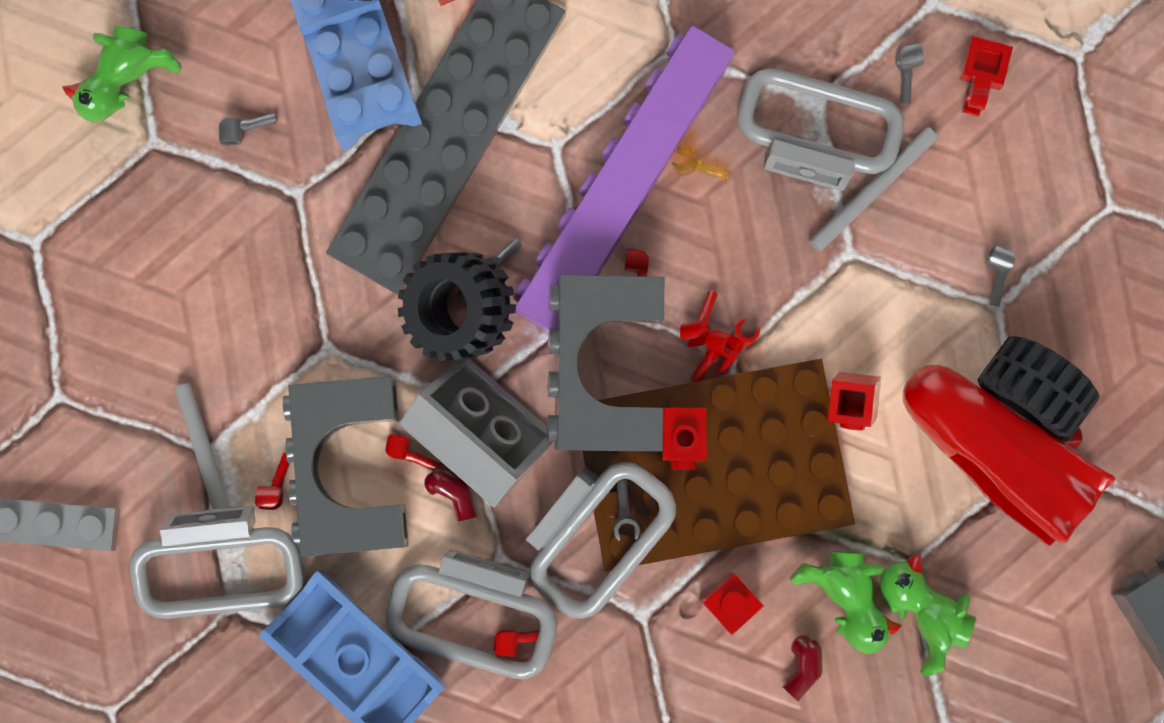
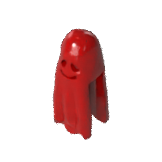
M942 365L923 366L915 371L904 385L902 391L903 404L920 429L995 507L1035 535L1047 546H1051L1055 541L1059 543L1068 542L1076 527L1093 511L1103 491L1115 481L1114 475L1100 469L1058 437L1018 414L1001 399L981 389L949 367Z

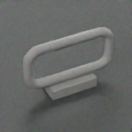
M775 68L759 70L749 77L744 86L738 107L737 122L741 132L749 140L770 147L764 170L839 191L845 190L852 178L853 171L876 174L887 170L893 165L898 156L904 133L903 116L893 102L879 96ZM766 85H776L882 115L887 121L888 128L881 153L876 157H866L758 126L754 120V112L761 89Z
M620 462L613 464L603 471L599 477L585 466L526 539L527 542L539 551L531 564L530 577L534 588L543 598L569 617L583 619L594 616L607 604L670 528L676 515V503L672 492L654 475L636 463ZM621 479H630L658 502L659 512L586 601H575L550 581L547 569L612 487Z
M253 505L168 514L160 529L161 538L142 543L134 550L130 558L129 573L133 594L137 605L146 614L160 619L280 607L292 602L303 588L304 575L300 550L288 532L272 527L254 528L256 518ZM265 544L277 546L283 554L287 582L282 589L171 602H161L153 597L146 568L148 560L155 556Z
M451 549L443 556L440 568L417 564L406 568L400 573L393 585L386 612V624L389 633L399 643L514 679L534 677L545 668L550 659L556 638L557 620L554 611L545 601L524 594L531 573ZM424 581L535 615L540 621V631L532 657L526 662H517L407 628L403 622V612L411 586L416 582Z

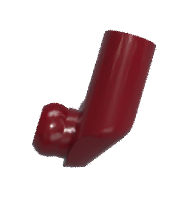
M438 468L434 472L427 474L424 481L425 489L431 495L440 494L452 500L457 522L478 517L470 486L454 472Z
M807 635L798 636L791 644V651L797 656L798 670L783 685V688L797 701L816 683L823 672L822 648L816 640H811Z

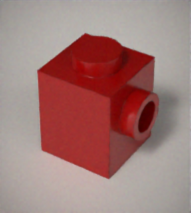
M839 372L832 379L828 422L840 423L841 428L848 430H865V427H872L878 415L881 377Z
M663 408V451H661V461H670L671 470H696V461L707 460L706 408Z

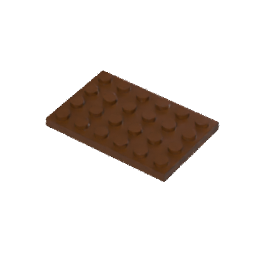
M822 358L598 400L603 404L614 407L706 408L707 460L696 461V470H671L670 461H661V451L582 450L585 466L598 477L613 464L620 462L636 463L665 484L673 494L676 503L675 518L670 528L639 565L855 525L835 423L828 422L830 396ZM621 479L627 480L631 513L638 522L641 535L659 512L658 502L630 479ZM617 483L594 510L605 572L612 571L636 541L634 526L630 523H624L620 526V541L617 540L614 534V522L619 517Z

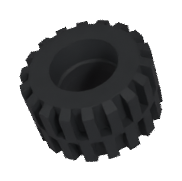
M454 252L433 254L426 257L427 261H418L412 266L415 273H407L404 277L403 282L407 287L406 289H399L398 299L403 300V307L397 309L398 317H404L405 324L401 328L404 334H411L413 336L410 343L415 349L423 348L422 354L429 358L438 357L439 361H451L479 357V355L488 354L493 351V346L502 344L506 339L502 332L511 331L514 322L509 320V314L516 313V304H510L509 296L515 295L513 286H506L504 283L509 277L504 270L495 271L497 266L495 261L491 258L483 259V255L478 253ZM454 284L462 290L467 303L466 318L460 328L452 322L447 310V297Z
M1017 336L1007 337L977 379L981 389L1001 399L1018 414L1049 431L1063 442H1067L1072 438L1100 398L1097 389L1090 379L1070 361L1038 342Z

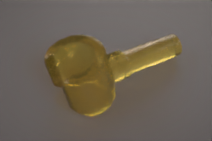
M688 146L676 148L677 153L691 158L690 162L684 166L672 162V166L678 174L689 175L695 171L725 181L728 180L730 171L696 159L694 151Z

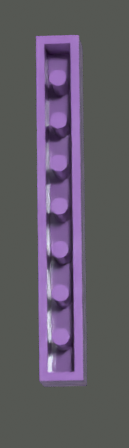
M693 25L685 36L680 33L677 34L666 55L671 57L664 70L657 67L645 86V90L650 92L642 105L635 102L626 115L623 124L628 128L620 140L613 137L604 150L601 159L606 161L603 168L598 175L593 172L590 173L579 191V194L584 196L576 211L569 207L559 222L557 229L562 233L554 246L547 243L537 257L535 264L540 268L532 281L525 278L515 292L513 300L518 302L516 314L549 333V328H556V311H549V286L557 285V278L560 275H599L727 70L735 50Z

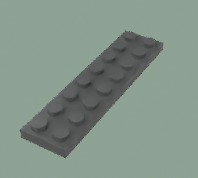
M477 0L415 103L422 124L417 126L402 124L326 251L328 256L398 296L399 289L406 287V284L403 282L404 277L407 273H414L412 266L422 260L566 17L564 9L548 0Z

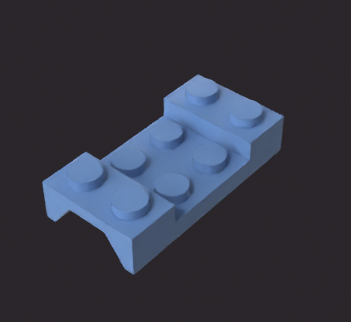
M290 0L325 100L324 103L336 139L343 151L351 149L362 134L394 123L409 126L422 124L379 0Z
M316 571L297 597L258 636L352 723H414L443 691L447 683L417 656L414 657L360 608L352 600L353 597L325 571Z

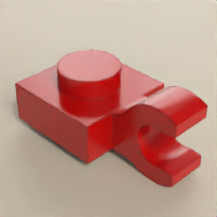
M972 36L968 43L959 79L971 83L962 113L979 117L981 110L986 108L990 88L1000 90L1004 86L1013 46Z

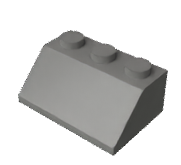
M469 358L456 360L416 397L398 423L493 508L516 486L554 442L547 440V426Z

